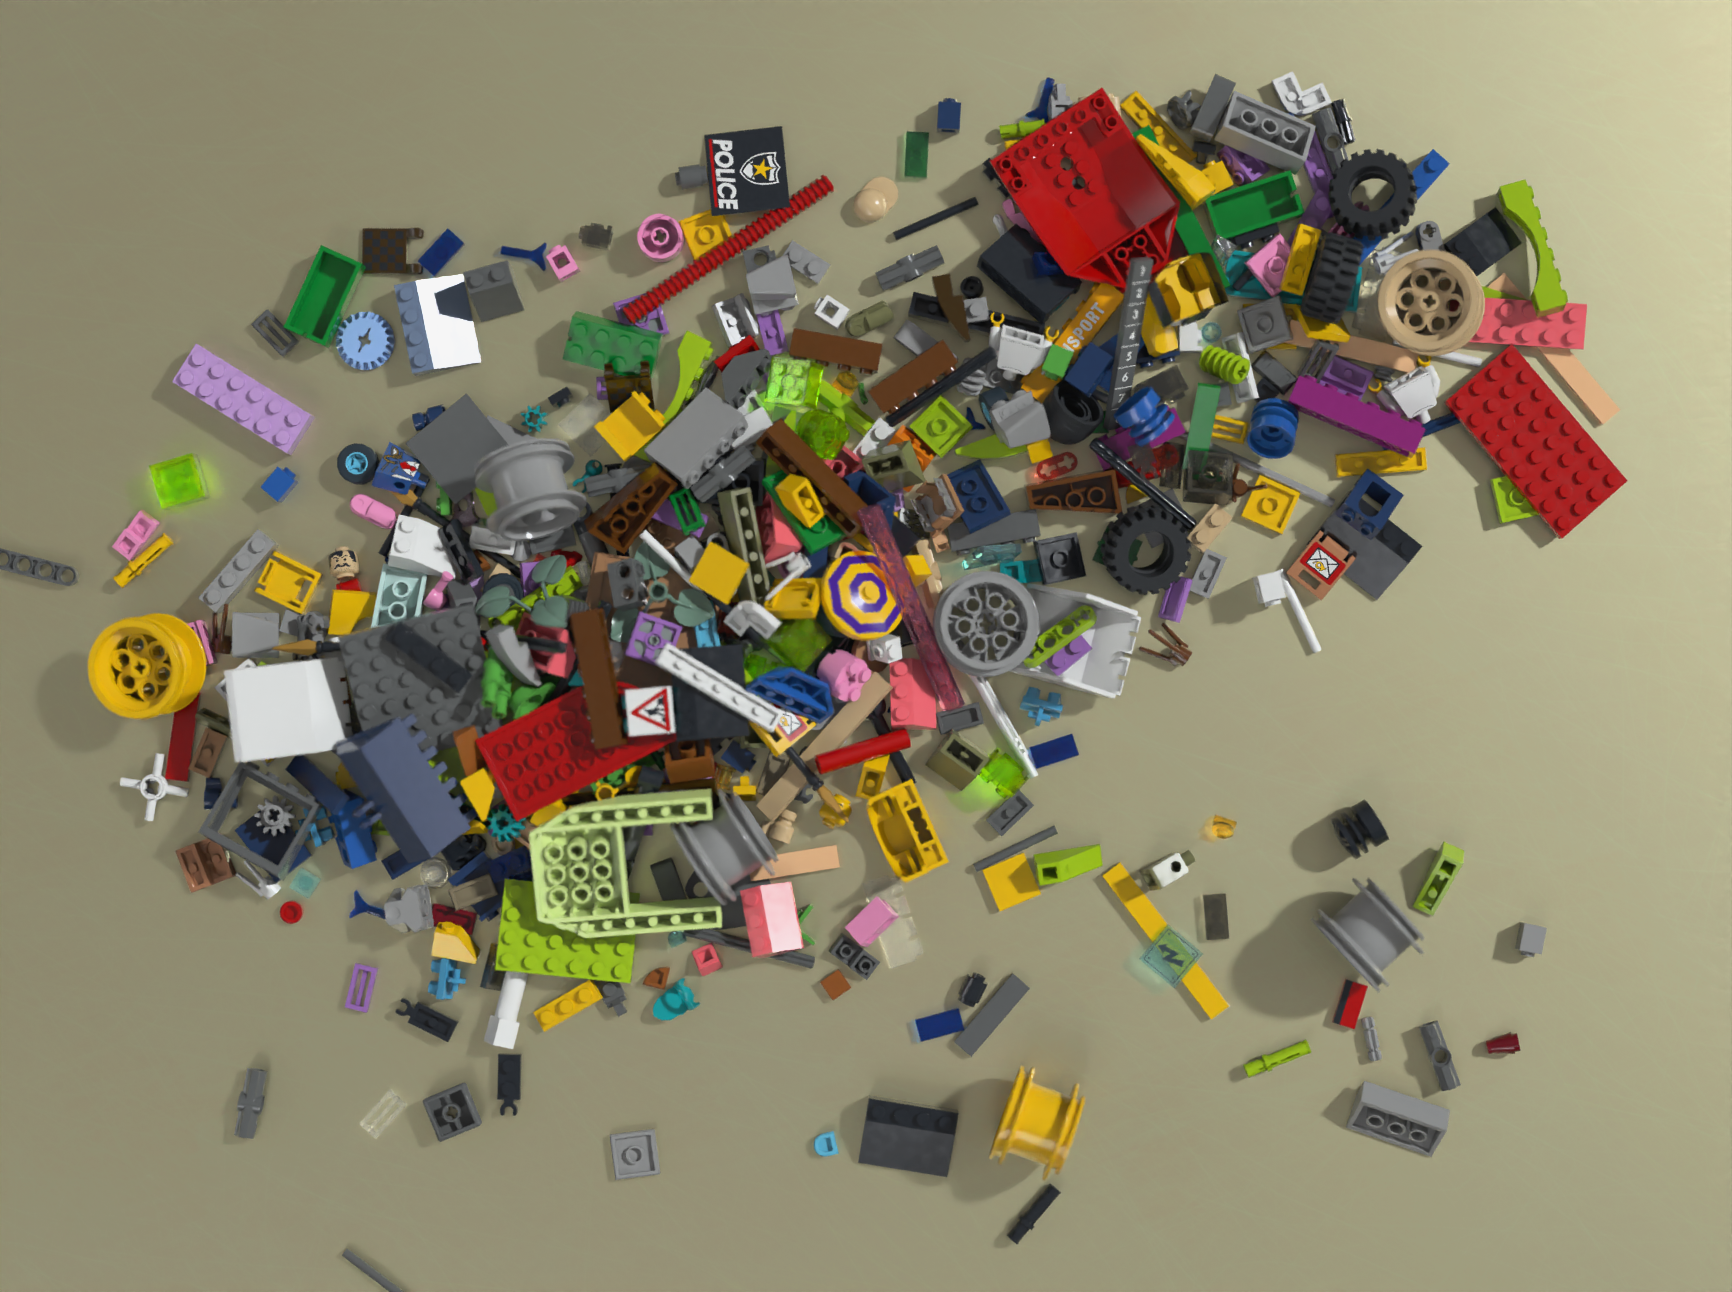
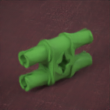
M489 644L487 660L483 663L484 675L481 680L483 697L481 704L484 707H493L491 713L493 718L501 719L502 717L503 719L506 717L507 702L511 699V682H513L514 677Z

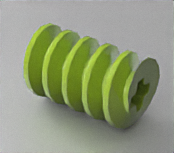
M1209 345L1200 355L1199 366L1203 372L1229 381L1232 384H1238L1248 375L1250 361L1247 358H1242L1240 355L1222 350L1220 347Z

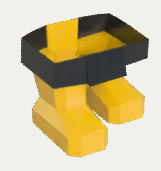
M1199 252L1178 258L1179 260L1168 263L1159 269L1149 282L1141 335L1150 355L1158 357L1178 348L1174 326L1181 325L1183 327L1204 319L1213 307L1229 302L1211 253Z

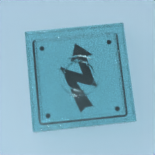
M1167 925L1139 959L1175 988L1203 953L1170 925Z

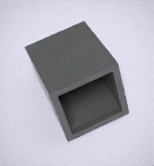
M507 260L463 272L469 295L481 322L524 311L514 270Z

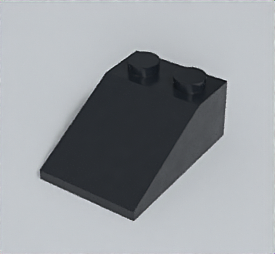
M1495 207L1445 243L1444 247L1447 253L1461 259L1478 276L1522 242Z

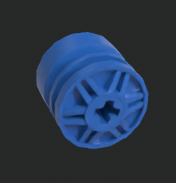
M1146 386L1133 394L1114 414V418L1123 428L1134 425L1129 431V436L1135 438V443L1138 446H1143L1160 436L1175 418L1172 411H1167L1168 406L1166 404L1155 407L1160 397L1151 386Z
M1268 398L1258 402L1254 406L1251 415L1252 418L1247 436L1248 446L1257 455L1268 459H1279L1287 456L1292 452L1299 423L1297 409L1289 402L1278 398Z

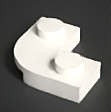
M1293 71L1271 82L1282 106L1294 115H1308L1332 103L1323 82L1302 91Z
M752 601L738 603L724 620L740 636L751 625L766 639L781 624L762 606Z

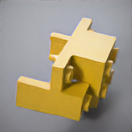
M912 779L875 794L868 799L866 809L870 823L890 867L900 880L907 883L949 862Z

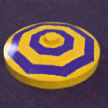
M852 551L843 554L830 563L821 580V602L828 619L841 633L861 641L876 640L889 634L899 624L905 610L904 588H900L891 568L892 566L885 559L874 553Z

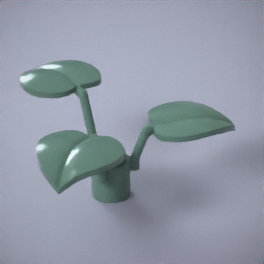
M643 541L637 549L634 559L640 561L644 566V580L652 578L654 583L650 586V599L642 612L646 614L653 602L662 603L669 599L677 605L674 609V616L683 626H698L713 618L715 615L713 606L701 592L695 589H684L679 594V601L668 594L666 585L658 582L656 577L665 576L671 566ZM637 608L624 612L617 610L614 613L611 628L612 640L621 643L629 642L639 613Z
M564 555L551 556L543 559L534 567L532 578L534 582L542 583L541 588L545 600L537 601L534 604V609L514 596H509L510 590L507 587L498 586L483 594L476 605L475 614L487 618L497 617L507 611L510 601H514L531 613V618L537 625L566 627L567 601L562 596L548 597L546 584H556L563 577L566 571V558Z

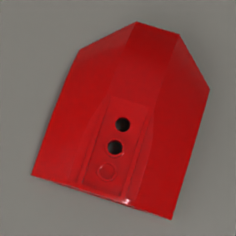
M1103 87L1049 120L989 161L1032 229L1067 276L1126 289L1130 259L1143 257L1153 259L1151 275L1167 265L1180 201L1143 152ZM1064 157L1071 160L1072 166L1069 170H1063L1060 166V162ZM1076 176L1082 177L1085 182L1084 187L1080 190L1075 189L1072 185V181Z

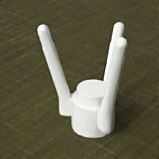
M1413 231L1404 235L1383 251L1376 253L1377 257L1373 258V264L1379 275L1383 274L1385 276L1396 261L1418 251V249H1414L1395 257L1393 254H1387L1413 236Z
M791 552L785 557L765 564L767 569L789 561L787 569L791 573L765 597V600L768 601L793 578H799L811 567L809 560L803 553L796 555L794 552Z
M245 860L244 864L260 882L255 885L239 872L236 873L239 879L254 889L260 897L264 895L267 900L281 889L278 883H275L269 876L263 878L248 860Z

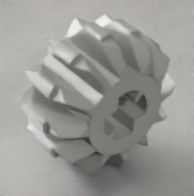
M965 358L961 365H963L972 358ZM986 365L956 384L958 392L968 396L978 395L983 389L985 382Z

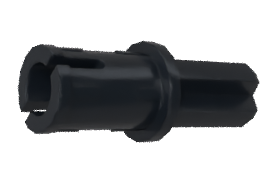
M1345 99L1333 101L1331 105L1339 132L1344 139V144L1348 145L1355 142L1351 126L1352 118L1349 117Z

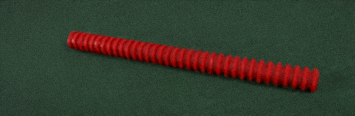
M821 175V179H815V183H809V187H803V191L799 190L797 195L793 194L792 198H789L790 207L774 209L773 211L769 210L768 214L764 213L762 218L758 217L756 222L752 221L750 226L746 225V229H740L738 234L735 232L733 237L729 236L727 241L723 240L721 245L717 244L715 249L711 248V252H705V256H699V260H693V264H687V268H681V272L677 271L675 276H669V280H663V284H657V288L652 287L651 292L646 291L645 296L640 295L639 300L636 298L634 303H628V307H622L624 315L634 325L637 319L640 321L643 315L646 317L648 312L652 313L654 308L658 309L660 304L664 305V301H670V297H676V293H682V289H688V285H694V281L698 282L700 277H706V273H712V269L717 270L718 265L723 266L724 261L729 262L730 257L735 258V254H741V250H747V246H753V242L757 243L759 238L763 239L765 234L769 235L770 231H775L777 226L780 228L782 223L786 224L788 219L792 220L794 215L798 216L800 211L804 212L806 207L810 208V204H816V200H822V196H828V192H834L832 183L827 176Z

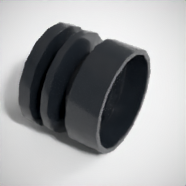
M1365 799L1351 807L1354 818L1351 819L1345 812L1341 813L1344 824H1342L1337 816L1331 819L1338 840L1354 859L1361 857L1358 846L1364 853L1369 852L1366 841L1369 840L1377 847L1389 840L1381 821Z

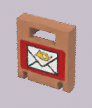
M1320 530L1286 573L1322 601L1356 558L1352 555L1347 562L1344 561L1349 552L1328 535L1321 543L1319 539L1323 536L1324 532ZM1303 569L1320 582L1316 589L1299 576Z

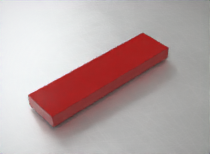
M200 692L188 706L174 712L165 779L189 782L190 770L188 768L193 755L197 726L195 715L199 711Z

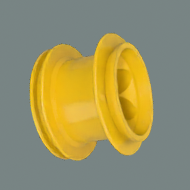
M153 613L119 620L101 632L89 654L88 675L95 695L110 711L126 718L149 719L161 714L177 712L188 706L197 697L205 680L206 656L200 639L189 625L172 615ZM141 639L144 642V649L140 646ZM161 646L164 648L165 651L164 656L160 652ZM166 668H167V669L169 670V672H170V677H169V678L166 676V673H165ZM151 684L155 687L154 693L151 691Z
M1021 1065L1004 1107L988 1159L992 1160L994 1156L999 1157L998 1164L1001 1165L1006 1153L1010 1152L1043 1164L1045 1167L1042 1180L1045 1181L1051 1168H1054L1055 1174L1059 1175L1080 1120L1085 1097L1081 1096L1080 1100L1076 1099L1078 1083L1074 1084L1069 1096L1032 1083L1034 1067L1030 1068L1028 1073L1024 1071V1066Z

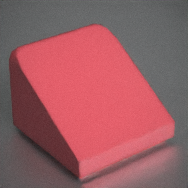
M712 943L691 951L702 976L723 967Z

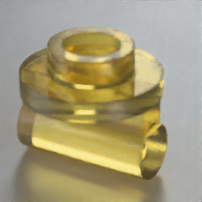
M840 372L832 386L847 396L852 397L859 383L853 373Z
M1215 814L1211 830L1218 838L1226 839L1232 837L1237 821Z

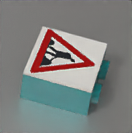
M672 686L625 690V695L622 696V707L627 709V718H624V730L629 732V736L676 732Z

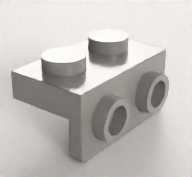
M743 293L712 305L728 348L738 344L748 335H751L752 338L759 335L758 324L753 319L749 301Z

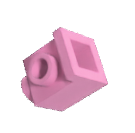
M557 245L548 251L550 254L546 258L560 282L580 272L566 245L563 247ZM561 259H565L567 261L566 265L563 267L559 266V261Z

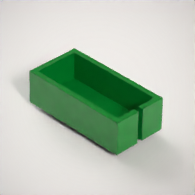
M1291 170L1212 195L1203 202V206L1215 243L1219 244L1221 241L1276 223L1281 224L1302 217L1305 212L1299 194L1294 195L1292 198L1290 196L1297 190Z
M321 245L284 328L329 348L366 267L358 261Z
M576 311L571 319L568 332L569 338L566 341L562 360L604 370V364L612 363L614 373L623 376L641 375L640 361H649L652 380L663 334Z

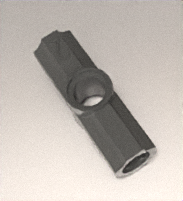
M1326 108L1313 113L1312 117L1321 141L1322 150L1325 152L1331 173L1333 174L1336 168H1341L1340 163L1344 159L1348 161L1349 159L1343 145L1344 139L1339 133L1332 109ZM1331 137L1336 139L1337 148H1330L1327 145V139Z
M936 245L916 255L911 254L896 261V264L875 272L884 291L904 281L906 283L921 277L923 273L943 265L945 262Z
M743 445L727 459L721 460L711 468L706 476L691 487V490L703 503L719 489L725 488L738 477L737 475L756 459Z
M651 463L628 469L627 467L607 471L606 474L584 478L588 497L610 492L612 494L618 493L651 466Z
M1438 1021L1428 1022L1419 1026L1428 1052V1059L1432 1063L1441 1091L1457 1088L1461 1084ZM1443 1050L1445 1057L1442 1061L1437 1062L1434 1057L1435 1053Z
M247 1068L244 1088L240 1093L237 1104V1111L239 1113L234 1135L238 1137L253 1139L255 1136L258 1117L264 1105L265 1096L263 1092L268 1071Z

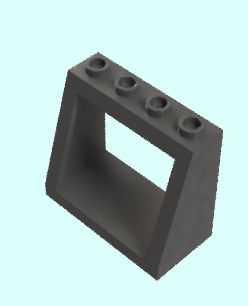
M248 761L246 764L239 762L200 828L199 833L284 881L322 807L317 804L319 800L308 793L306 796L298 793L299 788L290 783H287L286 786L279 783V777L270 772H267L266 775L258 771L260 767L253 762ZM247 777L309 811L278 866L218 833Z

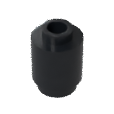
M973 972L972 975L967 974L958 992L960 995L958 1000L970 1007H974L976 1003H979L988 985L985 982L986 978L976 972Z

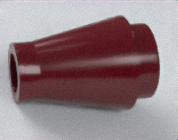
M1509 1032L1486 1041L1488 1054H1515V1052L1520 1051L1517 1033L1511 1034Z

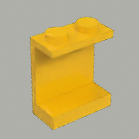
M635 390L631 393L632 396L603 422L600 420L594 426L625 462L666 427L663 423L665 417L657 409L653 412L648 406L650 403L649 399L642 392L638 395Z

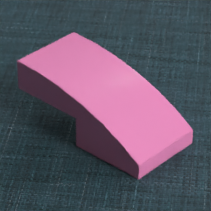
M143 509L140 510L112 547L129 561L132 560L157 529L160 522Z

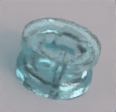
M1214 322L1205 324L1201 329L1202 339L1207 343L1216 342L1222 334L1220 326ZM1207 327H1212V330L1217 331V335H1214L1215 338L1211 339L1209 335H1205V331H1208Z

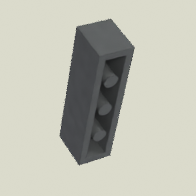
M1036 509L1011 513V515L971 534L964 522L950 524L947 527L951 552H956L957 555L969 554V549L978 548L979 551L991 550L992 545L1001 544V548L1013 546L1014 541L1023 540V544L1036 541V537L1041 536Z

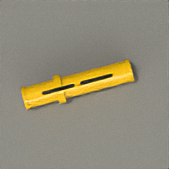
M163 533L133 561H128V565L113 577L120 587L124 588L135 576H140L143 573L142 570L160 554L173 545V541Z

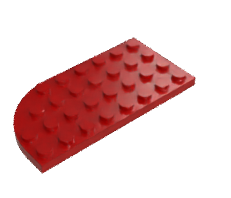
M617 681L621 707L622 696L625 695V690L640 688ZM581 686L475 741L516 821H519L676 741V732L629 736V732H626L628 743L595 749V745L592 744L590 739V732L592 731L591 722H588L586 717L588 706L587 701L583 698ZM622 707L623 718H627V709Z

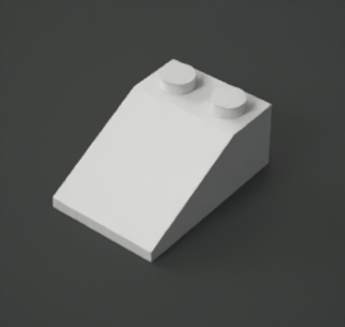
M404 515L398 516L388 566L442 577V573L447 571L452 574V580L455 579L457 570L440 537L439 527L421 519Z

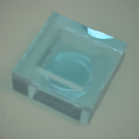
M300 868L290 888L310 899L321 878L304 868Z

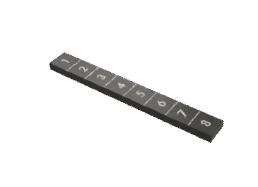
M1149 257L1130 259L1103 428L1106 430H1114L1121 427L1114 418V414L1131 396L1153 259Z

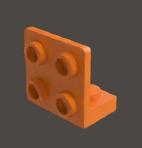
M902 425L888 445L910 440L922 472H924L937 454L917 434ZM914 485L904 487L903 489L910 492Z

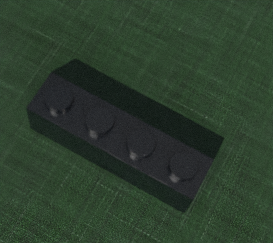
M720 456L711 468H713L721 460L727 459L728 456ZM755 458L756 460L740 472L735 480L725 488L719 489L703 503L719 504L717 493L735 488L750 487L753 506H763L765 487L762 484V480L765 479L766 458ZM708 468V469L700 476L699 480H701L704 476H706V475L709 473L708 471H709L711 468ZM676 477L675 479L678 484L673 489V493L684 488L681 481ZM685 493L684 496L686 501L690 502L687 493ZM694 495L696 502H697V503H702V502ZM677 497V502H681L680 498Z

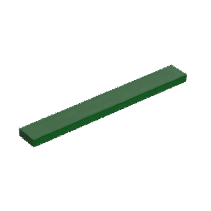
M1149 125L1132 133L1135 140L1141 134L1159 145ZM1148 157L1167 186L1180 201L1175 229L1188 255L1199 252L1211 253L1224 288L1230 287V283L1192 208Z

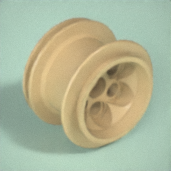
M1421 250L1404 256L1388 270L1378 292V313L1383 327L1396 342L1420 355L1440 356L1463 347L1476 334L1484 316V292L1477 276L1461 259L1444 251ZM1421 276H1427L1429 279L1428 285L1424 288L1417 286V280ZM1444 279L1451 280L1450 289L1442 291L1439 287L1440 282ZM1407 294H1412L1414 302L1412 305L1405 306L1403 304V297ZM1430 296H1432L1436 304H1432L1431 308H1428L1424 301L1429 300ZM1452 300H1457L1460 303L1459 309L1455 312L1448 310V304ZM1415 315L1422 317V323L1418 327L1411 325V319ZM1437 318L1445 320V326L1441 330L1434 329L1433 323Z

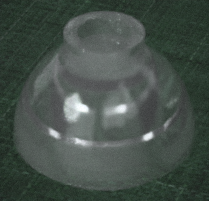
M439 857L429 858L420 868L422 882L433 889L445 886L451 877L449 864Z

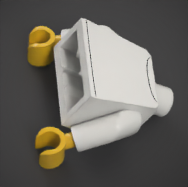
M994 312L991 314L993 327L990 328L988 344L997 353L995 358L998 360L997 367L1004 369L1003 377L1005 379L1014 381L1017 373L1028 375L1031 369H1036L1045 362L1053 344L1051 343L1052 339H1056L1059 336L1058 329L1055 330L1053 336H1049L1050 326L1045 327L1044 335L1046 339L1044 340L1043 335L1003 325L1000 328V323L1004 321V314L1002 313V319L999 322L994 321Z
M1418 356L1416 364L1419 367L1384 385V390L1381 389V381L1375 379L1379 387L1372 389L1368 384L1369 391L1377 393V398L1386 409L1401 414V416L1404 415L1408 419L1416 417L1417 421L1422 424L1427 423L1431 420L1427 410L1437 404L1436 397L1440 387V379L1434 366L1430 365L1431 356H1425L1427 362H1422L1420 356Z

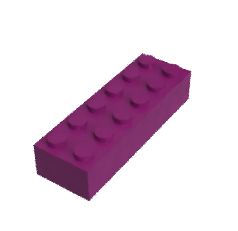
M1304 375V377H1298L1288 400L1297 411L1410 459L1414 456L1425 432V428L1421 427L1422 423L1413 419H1409V421L1401 419V414L1392 410H1388V413L1382 411L1376 403L1367 401V404L1358 400V396L1347 392L1344 395L1337 392L1338 388L1326 383L1323 386L1316 383L1317 379L1312 376Z

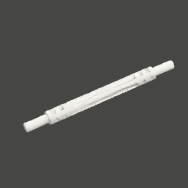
M962 639L955 642L961 650L965 646ZM969 675L1016 759L1021 761L1030 779L1037 776L1038 773L1028 757L1027 749L986 677Z

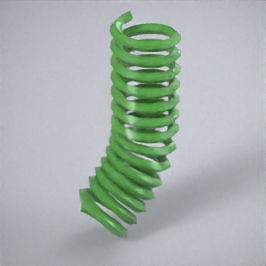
M857 383L858 390H860L858 391L862 404L864 402L867 404L868 399L864 391V383Z

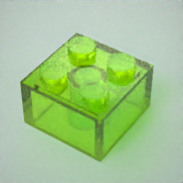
M772 357L764 401L778 406L816 410L824 366L812 361Z
M190 453L149 466L163 510L168 511L210 498L197 454Z
M814 618L780 619L779 622L781 624L768 639L765 637L763 639L788 667L804 673L832 639Z

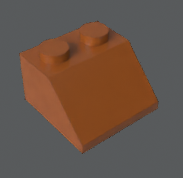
M711 739L674 741L664 746L665 766L670 784L715 777Z

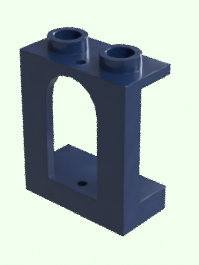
M1367 468L1356 481L1354 488L1341 507L1335 512V515L1359 531L1363 536L1372 540L1383 528L1404 495ZM1364 493L1382 505L1376 516L1370 517L1361 512L1359 501Z

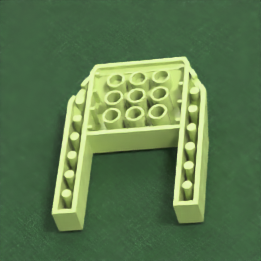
M711 789L618 796L571 807L530 831L529 840L538 920L547 924H554L563 930L573 931L584 938L722 927L721 904L715 897L630 904L623 826L713 819Z

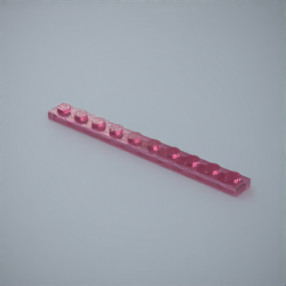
M880 504L859 509L857 511L942 711L962 708L965 704L944 653L938 644L935 632Z

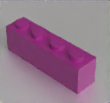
M1168 406L1167 411H1172L1175 415L1173 422L1160 436L1143 446H1138L1135 443V438L1129 436V431L1132 427H1119L1115 429L1116 434L1110 437L1105 434L1098 437V439L1123 460H1128L1186 431L1175 408H1169ZM1097 455L1103 470L1112 467Z

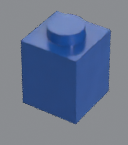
M277 467L261 488L277 502L282 503L299 482L294 479L296 474L289 468L285 467L282 469Z

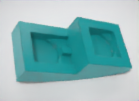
M1037 559L1000 563V573L1012 577L1020 584L1042 582Z

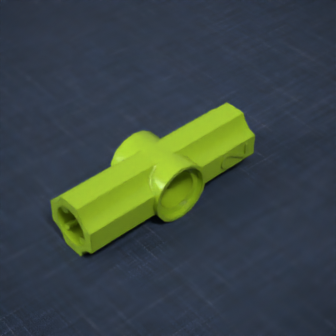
M824 379L811 394L830 409L829 411L843 423L849 424L862 436H865L876 423L874 419L858 407L857 403L844 393L841 394Z

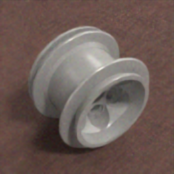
M552 438L521 441L488 454L476 464L474 468L476 476L475 485L482 491L493 493L497 505V510L487 520L488 530L499 534L506 540L526 541L562 531L579 518V513L584 509L587 501L583 494L568 490L564 474L572 467L575 458L566 442Z
M718 789L717 793L722 805L713 810V819L698 820L692 825L689 821H683L678 824L671 822L670 826L682 850L704 884L718 902L724 906L727 904V898L736 901V895L731 887L733 884L762 865L770 875L774 876L775 870L770 860L773 859L774 862H777L779 858L762 828L737 793L732 792V799H729L721 789Z
M1352 878L1353 883L1360 892L1332 918L1327 917L1321 910H1318L1321 917L1318 920L1313 917L1311 921L1377 992H1380L1381 990L1378 986L1381 983L1389 986L1381 972L1410 946L1423 955V950L1415 941L1418 938L1423 941L1425 938L1371 879L1368 878L1366 880L1368 885L1364 887L1357 879Z

